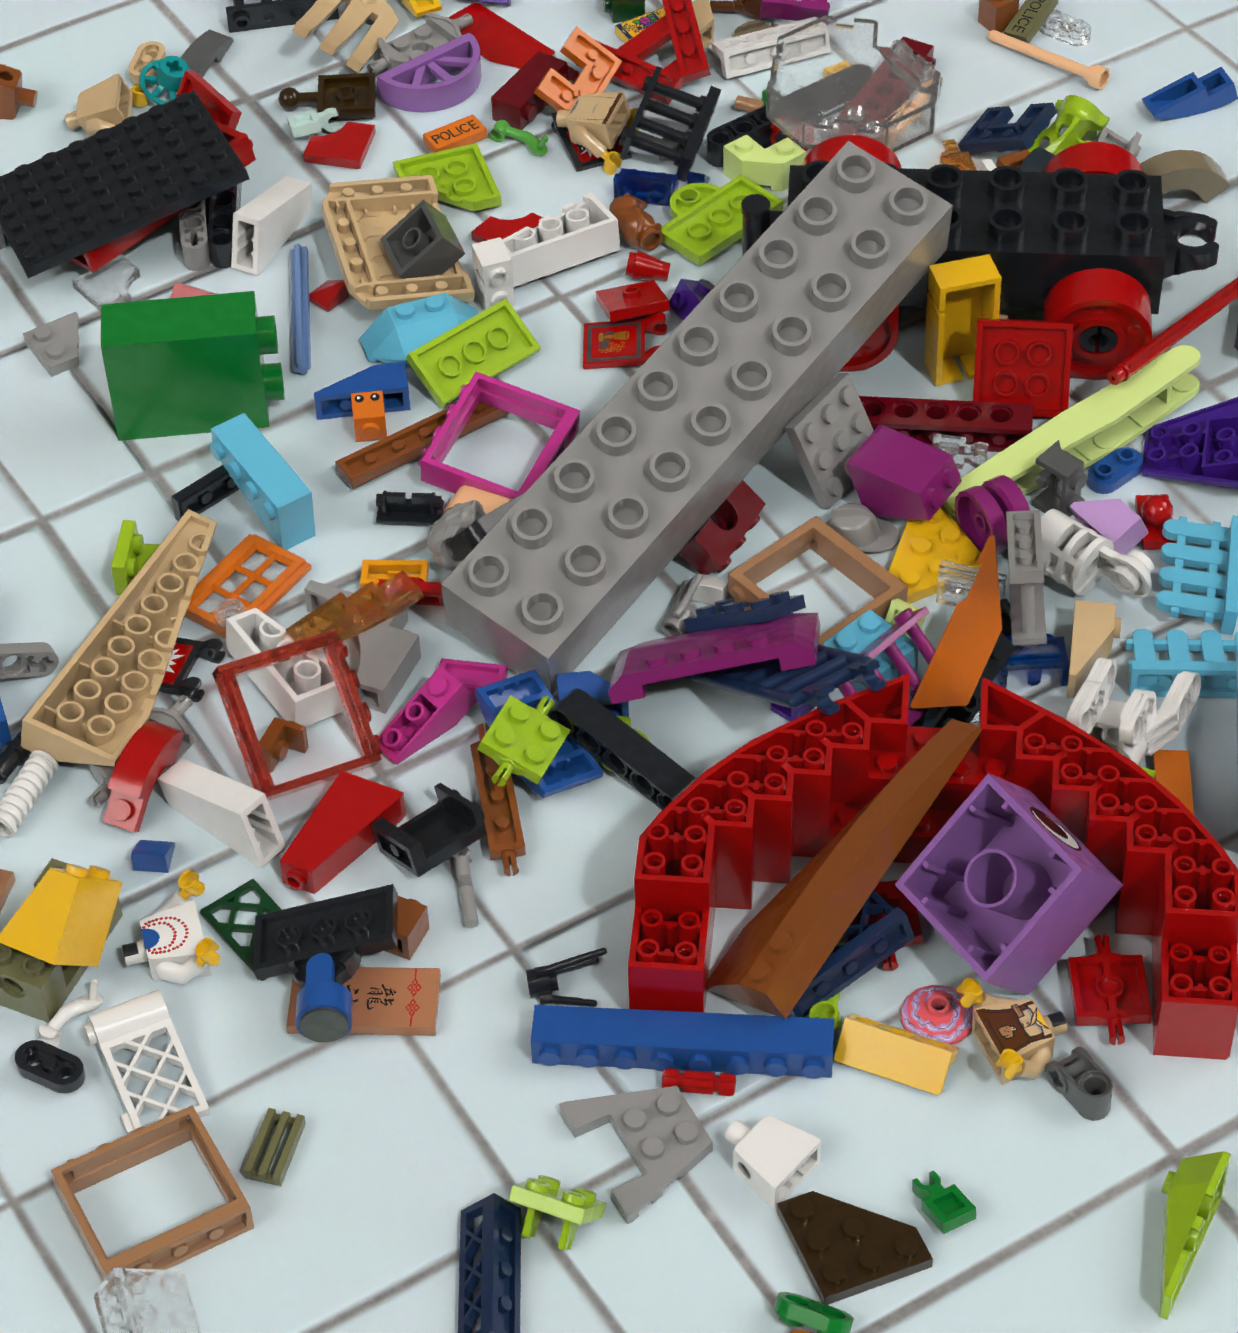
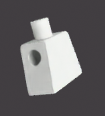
M771 1115L764 1116L752 1129L741 1121L735 1120L725 1133V1139L735 1145L733 1149V1169L735 1173L774 1210L777 1208V1203L784 1201L821 1162V1140Z

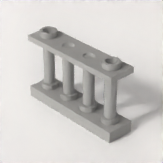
M1040 510L1006 512L1012 644L1031 648L1039 644H1047Z

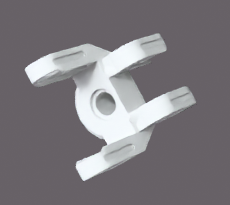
M1099 657L1071 704L1066 720L1132 760L1137 765H1140L1145 755L1151 756L1181 733L1200 694V674L1189 671L1177 674L1161 707L1156 709V694L1154 691L1134 689L1127 702L1110 700L1109 698L1116 687V661L1110 658Z

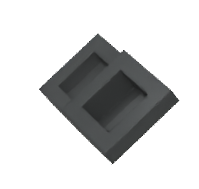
M209 29L199 36L180 58L186 61L191 70L196 71L203 78L213 61L221 62L234 40L229 36Z

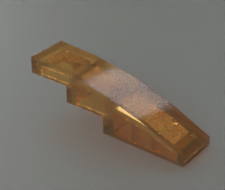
M402 570L379 587L371 581L348 598L342 592L338 593L286 629V632L306 654L363 633L396 616L424 598L421 589Z

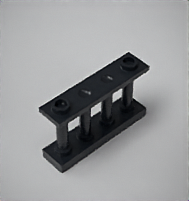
M233 0V6L226 7L229 33L295 25L317 0H261L260 3L244 4V0ZM338 8L327 20L339 19Z
M656 66L653 76H646L641 90L645 94L630 129L624 128L618 145L623 146L620 158L625 160L631 146L673 161V165L678 166L675 178L686 182L715 111L721 89L710 86L707 96L701 95L698 97L658 82L662 67ZM656 93L696 108L695 111L699 112V114L693 113L691 115L653 101L651 98ZM646 110L689 126L688 129L692 130V132L687 130L685 133L644 118ZM640 128L678 142L685 150L679 148L677 151L636 136L637 131Z

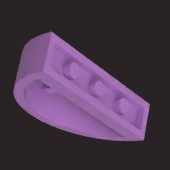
M469 32L376 76L379 100L391 107L411 112L439 111L463 102L477 90L481 82L480 47L476 38ZM466 67L461 73H459L455 77L449 75L450 73L458 69ZM437 79L442 81L439 83L429 84Z

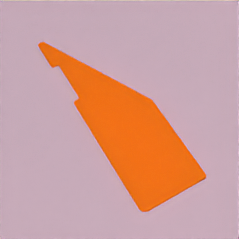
M994 535L988 537L978 558L977 564H982L966 600L958 602L911 702L910 706L913 709L966 706L969 704L1002 631Z

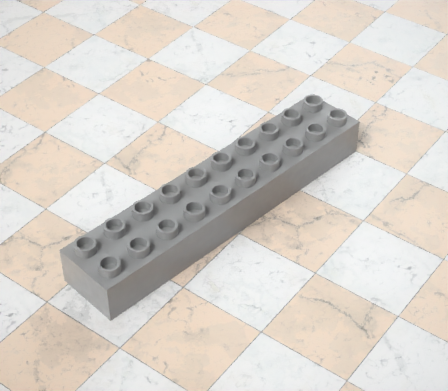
M848 141L445 579L441 587L446 623L518 674L535 669L553 695L557 690L556 674L573 672L780 439L786 432L784 428L834 378L927 273L928 266L934 265L947 250L953 205Z

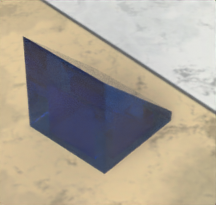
M687 171V184L708 183L710 177L705 174Z

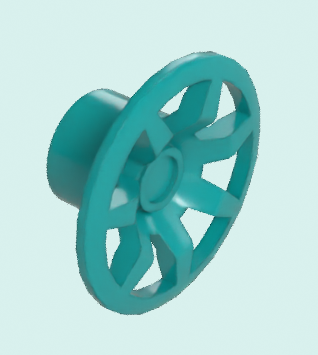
M167 56L163 59L152 61L143 67L140 73V88L152 102L158 105L167 103L166 101H162L157 97L162 95L164 91H167L169 101L174 100L185 70H191V68L188 67L185 60L177 56ZM153 68L157 73L155 76H145ZM145 83H148V84H151V85H155V84L158 83L159 85H158L157 88L151 93V92L147 89Z

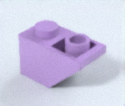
M1121 499L1074 502L1069 506L1075 516L1074 520L1096 531L1097 534L1110 539L1113 542L1114 550L1121 554H1127L1149 533L1142 518Z

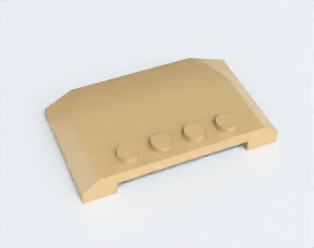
M432 175L330 183L328 195L322 203V216L347 291L369 311L385 310L387 307L442 293H447L462 302L474 301L475 291L468 272H463L459 260L443 274L401 279L380 240L422 200H425L440 211L438 205L439 193Z

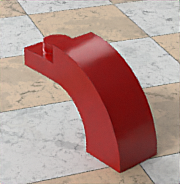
M150 721L137 730L121 753L107 788L112 791L103 822L131 832L140 831L152 789L163 770L169 765L175 764L185 731L156 721Z

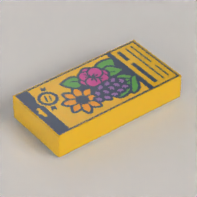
M664 8L615 25V34L624 43L628 42L665 16Z

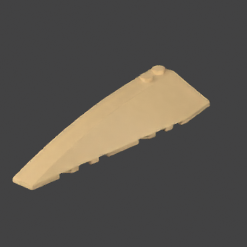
M189 509L185 512L22 719L21 747L31 752L35 750L44 751L58 762L115 767L129 740L139 728L149 721L216 530V521Z

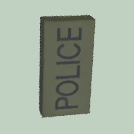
M1025 0L1003 31L1004 34L1030 43L1059 3L1058 0Z

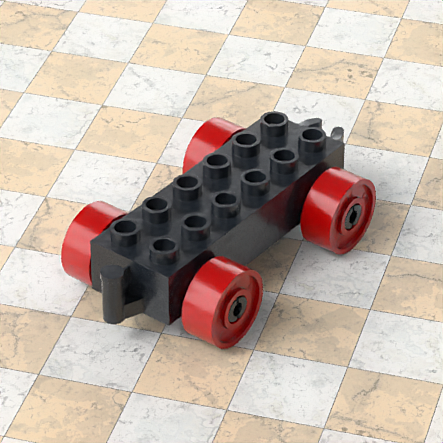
M842 135L827 139L816 145L807 154L802 165H790L788 206L848 141L952 204L947 250L935 264L990 254L1002 277L1000 309L1044 311V321L1074 323L1070 375L1081 379H1107L1108 373L1113 370L1116 364L1121 363L1153 339L1151 314L1159 313L1163 279L1190 271L1205 270L1217 264L1219 244L1214 242L1218 224L1217 220L1205 214L1164 209L1161 176L1147 175L1143 172L1139 161L1129 151L1111 143L1085 142L1070 146L1055 155L1045 167L1044 172H1022L1020 169L1012 166H1000L992 171L960 170L949 164L935 165L930 169H908L901 167L897 156L885 144L866 136ZM751 194L746 196L741 202L742 256L783 213V211H770V201L761 194ZM1188 236L1197 237L1204 240L1206 244L1195 247L1179 243L1178 239ZM928 271L839 372L864 370L887 358L898 340L899 306L927 307V293L929 292Z

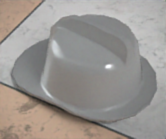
M847 503L832 509L831 518L826 523L862 552L883 553L889 551L898 544L900 538L899 531L893 523L876 517L866 506L860 503Z

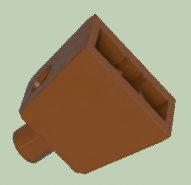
M0 64V119L13 120L16 118L21 105L35 107L38 92L22 88V72L20 70Z

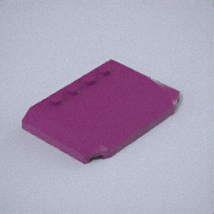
M790 613L769 622L695 631L646 641L619 652L608 690L611 704L645 698L646 686L649 683L779 658L782 671L816 665L821 626L818 613Z

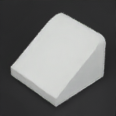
M702 574L703 579L691 600L715 605L714 602L724 600L728 593V579Z

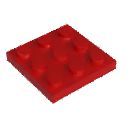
M977 318L973 401L1033 404V417L1054 418L1067 410L1069 404L1074 323L1065 321Z

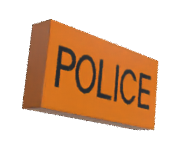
M474 115L423 134V142L432 152L470 145L488 138L487 129Z

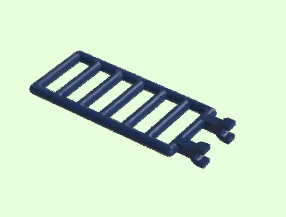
M819 644L816 665L782 671L779 658L683 677L684 679L789 708H797L803 704L816 706L822 714L827 716L840 711L839 704L830 699L829 693L833 692L834 688L850 680L863 683L872 692H877L886 687L885 680L878 678L874 671L880 667L878 660H873L869 656Z

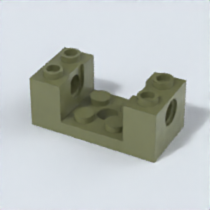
M51 858L33 884L34 888L50 868L66 869L68 863ZM119 897L107 938L123 916ZM0 943V1006L49 1023L59 1008L62 1007L88 966L53 965Z

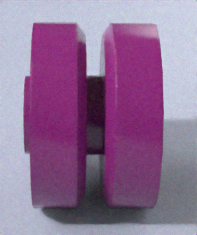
M999 475L984 481L981 486H972L959 492L955 498V514L959 527L980 552H982L988 537L994 535L996 555L1003 553L1008 547L1006 512L1030 510L1021 489L1012 479L1005 475Z

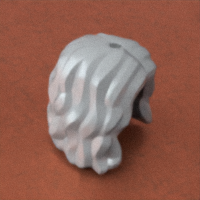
M472 500L470 502L457 503L452 509L446 510L442 517L431 526L428 533L427 546L432 553L434 561L440 567L453 571L472 551L461 537V533L474 521L486 515L480 502Z

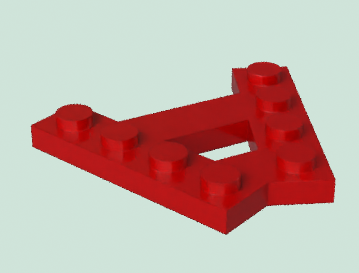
M662 0L666 15L618 49L598 42L622 61L611 81L645 94V92L641 91L647 75L653 76L656 66L643 61V59L670 40L673 42L677 59L661 70L658 82L680 89L684 83L710 76L711 73L692 0ZM656 93L652 96L653 99L667 105L672 101V99Z

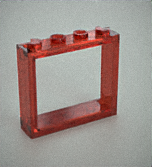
M335 629L217 666L212 673L252 787L265 793L268 801L336 779L341 770L354 773L375 766L382 760L380 754H383L379 745L381 743L380 738L377 734L373 735L369 722H371L369 707L366 702L361 703L357 691L360 689L358 676L354 669H349L345 658L348 657L347 646L343 645L341 637L338 638ZM323 649L361 757L274 786L236 676Z

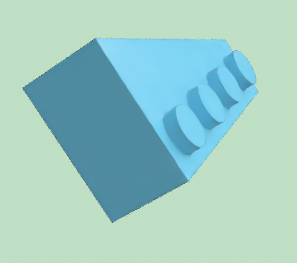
M242 413L211 428L212 443H210V450L217 461H221L276 544L288 550L316 536L312 492L247 415Z

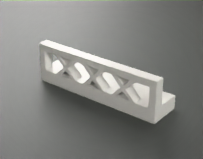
M816 16L711 43L712 51L720 57L722 76L726 79L831 53L828 25Z

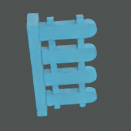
M1232 515L1229 528L1221 527V522L1213 521L1212 525L1188 522L1187 517L1179 516L1178 520L1170 519L1165 521L1162 535L1168 540L1176 541V543H1165L1162 545L1160 559L1165 563L1174 564V567H1162L1159 570L1157 580L1161 586L1172 588V591H1160L1156 597V607L1161 611L1170 612L1169 617L1178 618L1179 614L1202 617L1204 622L1212 623L1213 619L1220 620L1219 633L1233 635L1238 618V516ZM1185 542L1210 546V548L1185 545ZM1219 548H1226V551L1219 550ZM1183 566L1207 569L1208 572L1184 569ZM1217 571L1224 572V575L1217 574ZM1181 590L1206 593V596L1182 593ZM1215 595L1222 596V599L1215 598Z
M1137 629L1133 632L1132 639L1126 638V650H1133L1134 660H1129L1128 670L1130 672L1129 696L1137 688L1154 691L1157 697H1166L1177 674L1189 671L1200 674L1201 689L1199 697L1237 698L1236 661H1225L1224 652H1235L1237 659L1238 632L1235 633L1234 640H1222L1219 632L1205 630L1201 633L1200 640L1188 639L1184 631L1173 629L1167 632L1166 639H1153L1151 631ZM1155 651H1167L1168 660H1156ZM1189 651H1201L1202 661H1191Z

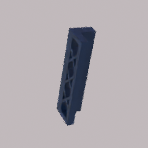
M495 1193L461 1210L458 1333H472V1327L480 1314L481 1329L474 1333H520L521 1208ZM483 1215V1220L474 1233V1219ZM482 1245V1254L473 1267V1258ZM481 1280V1289L473 1301V1291Z

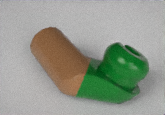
M765 89L762 91V98L760 99L738 95L735 101V109L752 112L776 101L777 92Z

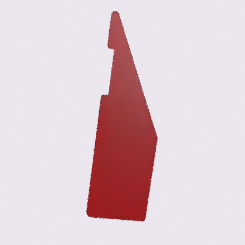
M472 3L448 17L451 20L457 19L466 13L472 16L473 24L461 29L460 32L462 35L470 32L479 44L480 55L490 62L521 69L538 51L550 56L555 53L554 50L480 3ZM567 65L569 80L575 81L579 72Z

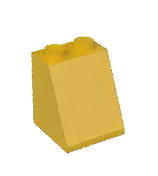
M67 864L66 869L50 868L1 931L0 943L53 965L98 966L123 882L109 877L111 871L89 865L88 869L74 864Z

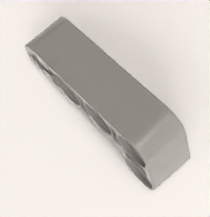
M204 199L176 215L179 216L184 265L191 271L205 270L211 264L207 211Z

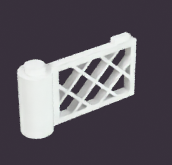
M159 990L88 1015L89 1023L83 1025L90 1046L98 1045L126 1109V1113L120 1116L128 1135L135 1129L142 1127L139 1116L145 1106L162 1112L158 1121L166 1118L172 1112L175 1114L181 1111V1109L173 1107L180 1093L195 1097L198 1106H195L194 1109L200 1118L210 1114L209 1106ZM165 1033L168 1034L170 1043L165 1052L148 1047L152 1038ZM125 1048L136 1052L129 1066L115 1061L112 1053ZM174 1050L177 1056L172 1055ZM143 1054L160 1060L154 1074L137 1069ZM167 1063L182 1067L183 1073L178 1082L160 1077ZM120 1072L125 1073L123 1078L121 1077ZM132 1076L149 1082L142 1096L127 1091L126 1087ZM187 1080H188V1083H189L190 1087L185 1085V1083H186ZM156 1084L173 1090L166 1104L149 1099ZM132 1102L137 1103L136 1108H134Z

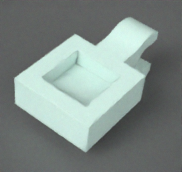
M328 108L319 113L313 110L287 116L293 138H309L315 133L322 132L321 128L332 133L341 129L339 122H328L331 117L338 116L336 108Z

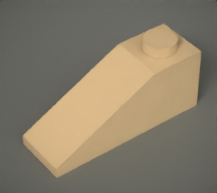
M1075 600L1067 698H1074L1096 660L1099 657L1106 658L1112 651L1113 638H1120L1122 618H1115L1116 604Z

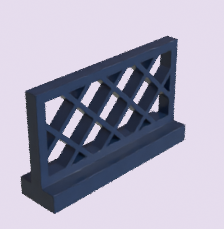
M873 890L857 914L862 915L860 925H850L844 935L857 936L845 945L837 943L790 1015L792 1017H806L809 1015L813 1005L834 997L913 940L915 936L906 913L899 907L894 909ZM885 914L884 917L874 924H868L870 915Z

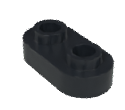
M40 1040L28 1041L22 1044L15 1052L14 1058L19 1074L55 1092H74L85 1081V1070L81 1059ZM40 1062L36 1066H31L33 1063Z

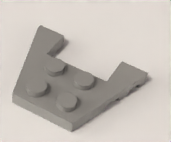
M677 1086L567 1101L559 1104L560 1114L575 1138L611 1123L641 1170L642 1176L611 1189L612 1200L627 1224L636 1220L639 1217V1212L647 1204L655 1203L663 1195L662 1191L675 1179L680 1180L713 1151V1141Z

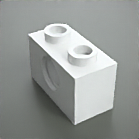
M501 237L471 244L475 292L484 310L507 298L512 307L515 306L512 259Z

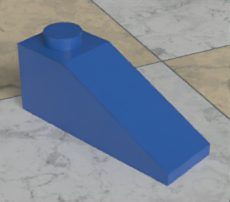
M405 362L373 365L315 392L314 401L317 420L353 416L351 394L382 390L385 413L411 410Z

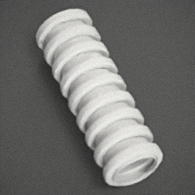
M41 750L31 752L29 759L25 761L19 774L15 776L14 781L9 785L8 790L5 791L3 798L0 799V836L6 838L15 836L17 829L22 825V821L26 819L33 805L37 802L38 797L41 796L43 789L47 787L53 774L58 770V763L50 754Z

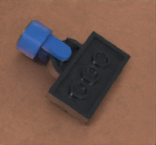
M386 885L255 916L252 971L257 980L290 973L294 982L301 988L296 1000V1028L304 1037L316 1042H332L343 1038L350 1032L352 1028L353 997L343 984L351 979L358 970L362 956L397 948L398 893L394 885Z

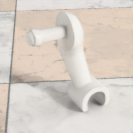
M93 979L90 982V993L84 994L63 1005L47 1025H40L39 1034L42 1035L40 1041L59 1048L63 1038L62 1032L59 1031L61 1027L71 1018L96 1010L103 1004V997L97 994L99 987L97 979Z

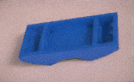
M535 669L477 688L475 691L480 710L489 728L510 695L532 708L537 707L543 696H549L544 707H546L551 698L555 702L554 707L558 704ZM567 736L538 785L524 776L519 775V777L534 792L545 798L602 778L604 772L589 752Z

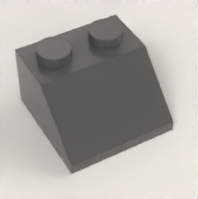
M422 200L380 238L401 279L443 274L465 255L447 217L425 200Z

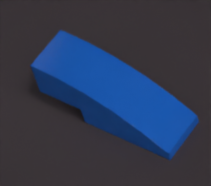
M1219 67L1200 78L1192 72L1142 98V101L1154 119L1158 120L1184 118L1202 114L1237 100L1238 96L1234 82L1225 70Z

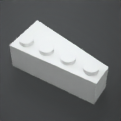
M591 192L583 196V202L577 205L571 202L562 207L561 214L555 217L547 215L539 219V225L535 228L525 227L502 240L512 259L514 287L525 285L544 276H551L561 270L579 266L584 262L598 257H605L610 253L620 250L618 219Z
M253 608L226 619V649L286 721H294L307 727L353 708L355 678L347 672L344 674L339 673L334 669V663L326 657L320 659L309 651V645L301 639L297 641L286 635L287 630L259 609Z

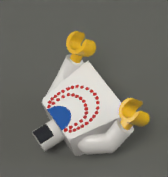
M185 870L180 875L178 885L181 889H177L164 905L139 922L143 940L122 945L126 966L148 962L152 979L155 981L164 980L185 985L195 977L212 975L210 966H217L220 962V956L215 952L219 950L220 945L211 938H204L195 900L191 901L190 898L191 895L198 897L205 891L204 884L199 881V874L192 870Z

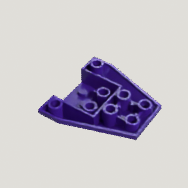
M1238 397L1156 424L1146 431L1141 468L1142 476L1238 488Z

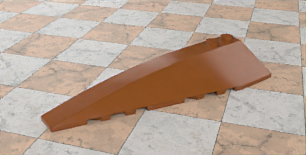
M951 719L742 929L709 977L707 991L786 1019L982 731L981 728L977 725Z

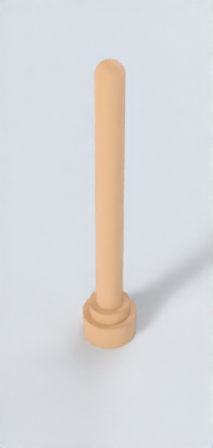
M996 30L988 33L990 41L1084 77L1088 85L1093 88L1102 90L1108 82L1110 70L1107 67L1099 64L1088 67Z

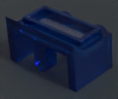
M1046 634L1047 644H1039L1031 648L1014 645L1016 650L997 674L999 686L1006 689L1008 671L1026 670V678L1029 685H1038L1041 682L1042 669H1057L1060 686H1067L1070 660L1067 656L1064 636L1054 637L1051 634ZM1012 635L1007 636V639L1012 643Z

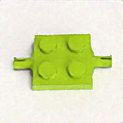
M510 695L480 742L477 750L491 757L499 765V768L492 776L493 783L496 784L500 776L503 775L497 786H504L511 773L524 776L538 785L571 730L547 716L555 705L554 700L551 698L546 707H544L549 696H543L537 707L532 708Z

